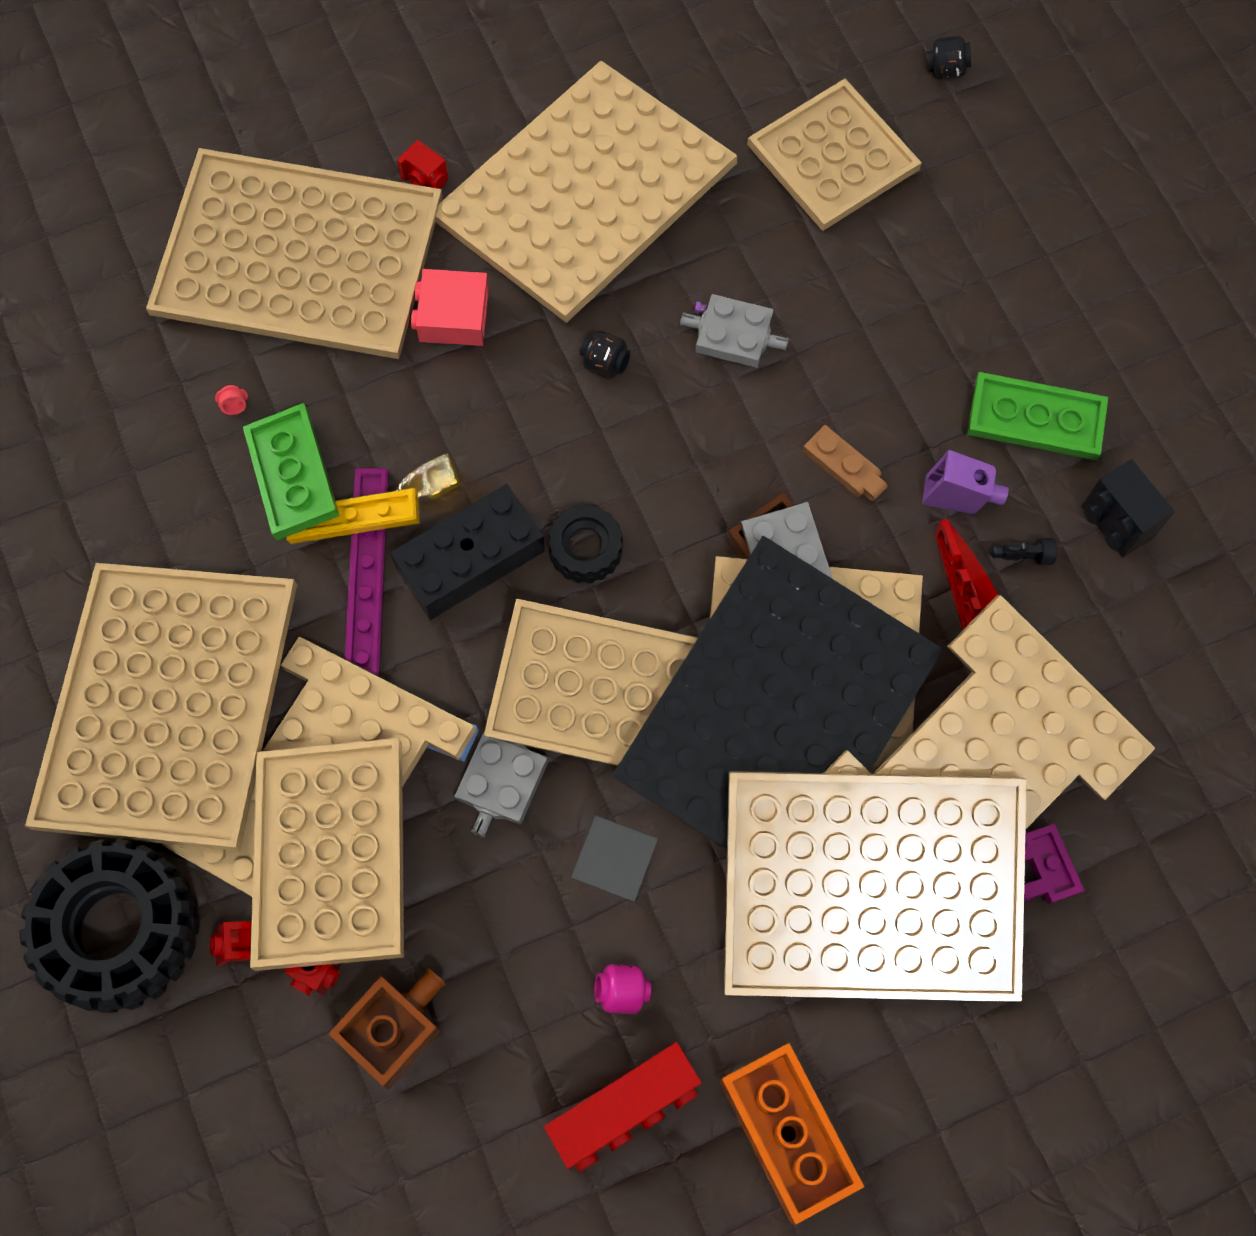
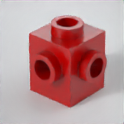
M342 963L316 965L311 971H305L307 966L286 968L284 973L293 979L290 984L291 987L310 996L312 990L324 996L327 989H332L341 974V969L339 968Z

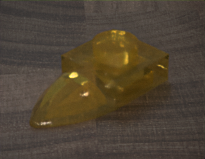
M446 453L416 468L401 481L395 491L415 488L419 498L428 496L433 500L460 487L461 484L453 458Z

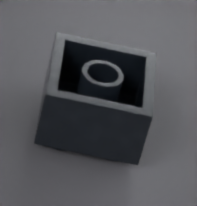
M1132 459L1100 478L1081 506L1088 521L1100 529L1105 536L1108 546L1112 550L1117 551L1122 558L1152 540L1175 513L1173 508Z

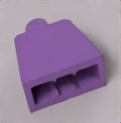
M948 450L926 474L922 504L973 514L977 513L987 502L1001 506L1004 505L1008 497L1009 488L1008 486L995 483L996 468L993 465Z

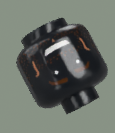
M961 36L936 39L933 43V51H927L928 70L934 69L938 79L964 76L967 68L972 67L970 42L965 43Z
M597 331L591 338H585L580 348V356H583L585 369L605 378H614L617 374L621 375L624 373L630 360L631 352L627 349L625 340L604 331Z

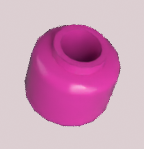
M609 964L602 973H598L594 985L595 1001L600 1003L603 1010L608 1013L637 1014L641 1010L643 1003L650 1000L651 982L649 979H645L642 969L638 966Z

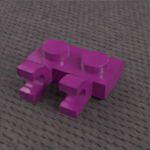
M1055 823L1025 833V862L1029 861L1037 880L1024 884V903L1044 895L1047 905L1085 891Z

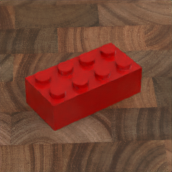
M676 1042L543 1127L567 1169L570 1171L576 1167L578 1172L581 1173L599 1161L596 1155L599 1151L607 1146L610 1147L612 1152L632 1140L629 1132L642 1125L646 1131L664 1119L663 1110L674 1104L676 1109L679 1110L696 1099L698 1094L695 1090L702 1082Z

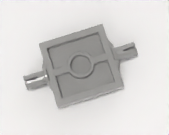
M714 294L711 295L708 308L702 314V317L683 312L680 321L681 326L698 329L699 337L696 343V353L758 368L760 357L767 346L786 351L789 338L770 334V323L774 309Z
M483 733L454 796L457 801L470 805L479 812L471 832L476 835L479 834L480 837H485L492 818L506 819L521 825L548 765V758L530 751L525 745L485 737Z

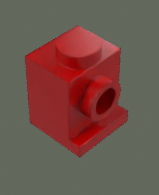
M416 140L397 159L400 178L403 181L409 178L414 185L442 189L448 179L446 160L419 140Z

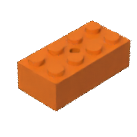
M790 1043L723 1077L719 1081L790 1224L796 1225L864 1188L856 1169ZM786 1126L792 1127L795 1131V1138L791 1142L783 1140L781 1136V1131Z

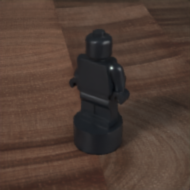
M1038 538L1035 545H1030L1028 542L1010 543L1004 546L992 545L989 548V554L992 558H1002L1008 561L1035 559L1038 565H1053L1057 557V545L1054 538Z

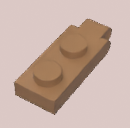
M826 425L803 446L802 452L856 497H860L863 494L869 500L875 501L888 487L886 482L880 478L882 475L880 469Z

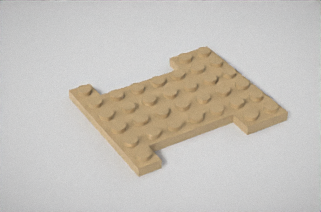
M997 595L947 646L972 673L873 774L1026 778L1027 829L1077 776L1100 799L1106 800L1153 752L1155 747L1001 595ZM845 750L823 772L871 774L848 750Z
M298 637L281 663V667L307 683L263 751L399 738L402 742L403 787L428 745L459 760L476 729L474 725ZM256 779L240 851L172 844L162 845L252 897Z

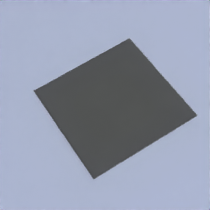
M595 815L571 878L635 902L658 838Z

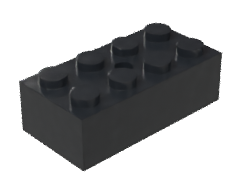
M505 484L393 550L390 554L396 570L428 619L432 620L545 552L544 536L508 484Z

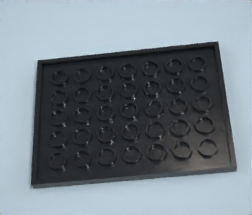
M763 535L613 772L612 777L727 850L729 771L823 773L845 750H848L870 772L942 653L943 648Z

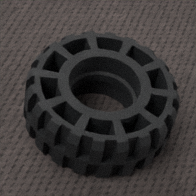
M117 839L114 844H109L105 840L93 841L90 843L89 849L83 850L78 846L66 852L67 858L60 863L57 861L52 862L45 869L48 874L41 882L36 880L29 891L33 894L30 904H24L21 918L26 921L25 929L19 931L20 944L27 947L28 950L23 958L28 969L36 972L35 980L43 989L51 991L54 997L88 1011L96 1010L103 1013H117L122 1008L133 1010L143 1006L145 999L149 997L156 999L166 992L164 986L171 979L177 981L183 974L184 970L180 967L185 958H192L196 947L191 944L193 935L199 934V920L194 915L198 905L195 896L188 889L189 883L174 865L154 850L144 845L137 846L127 840ZM115 893H127L133 896L139 902L141 908V925L133 943L121 954L107 960H97L86 954L81 941V928L84 918L92 906L102 898Z

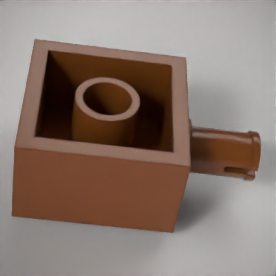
M430 968L426 970L427 972L407 994L404 991L400 994L381 976L328 1033L373 1078L388 1090L440 1033V1030L423 1015L425 1012L423 1008L446 985Z

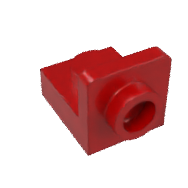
M252 921L223 922L215 929L214 933L210 936L211 956H216V966H224L228 962L251 961Z

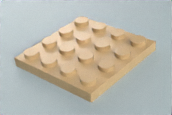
M846 79L841 80L748 137L747 143L748 147L822 231L919 171L922 164Z

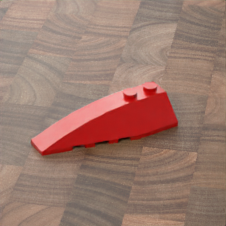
M948 519L940 520L934 534L963 631L998 594L969 546Z

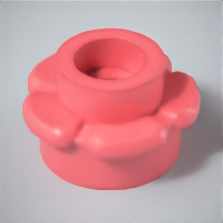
M227 385L215 395V401L218 402V407L224 414L237 415L246 408L248 394L244 389H239L235 385Z

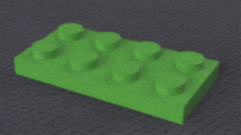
M979 372L975 382L967 435L1098 460L1102 450L1108 397Z
M305 403L243 426L271 534L276 540L340 516L310 412Z

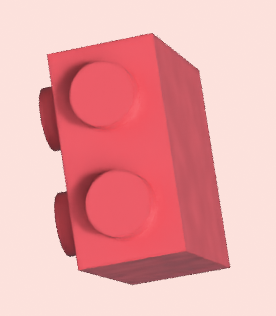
M422 269L421 281H416L415 301H419L418 310H412L411 327L417 330L419 342L483 346L489 297L487 273Z

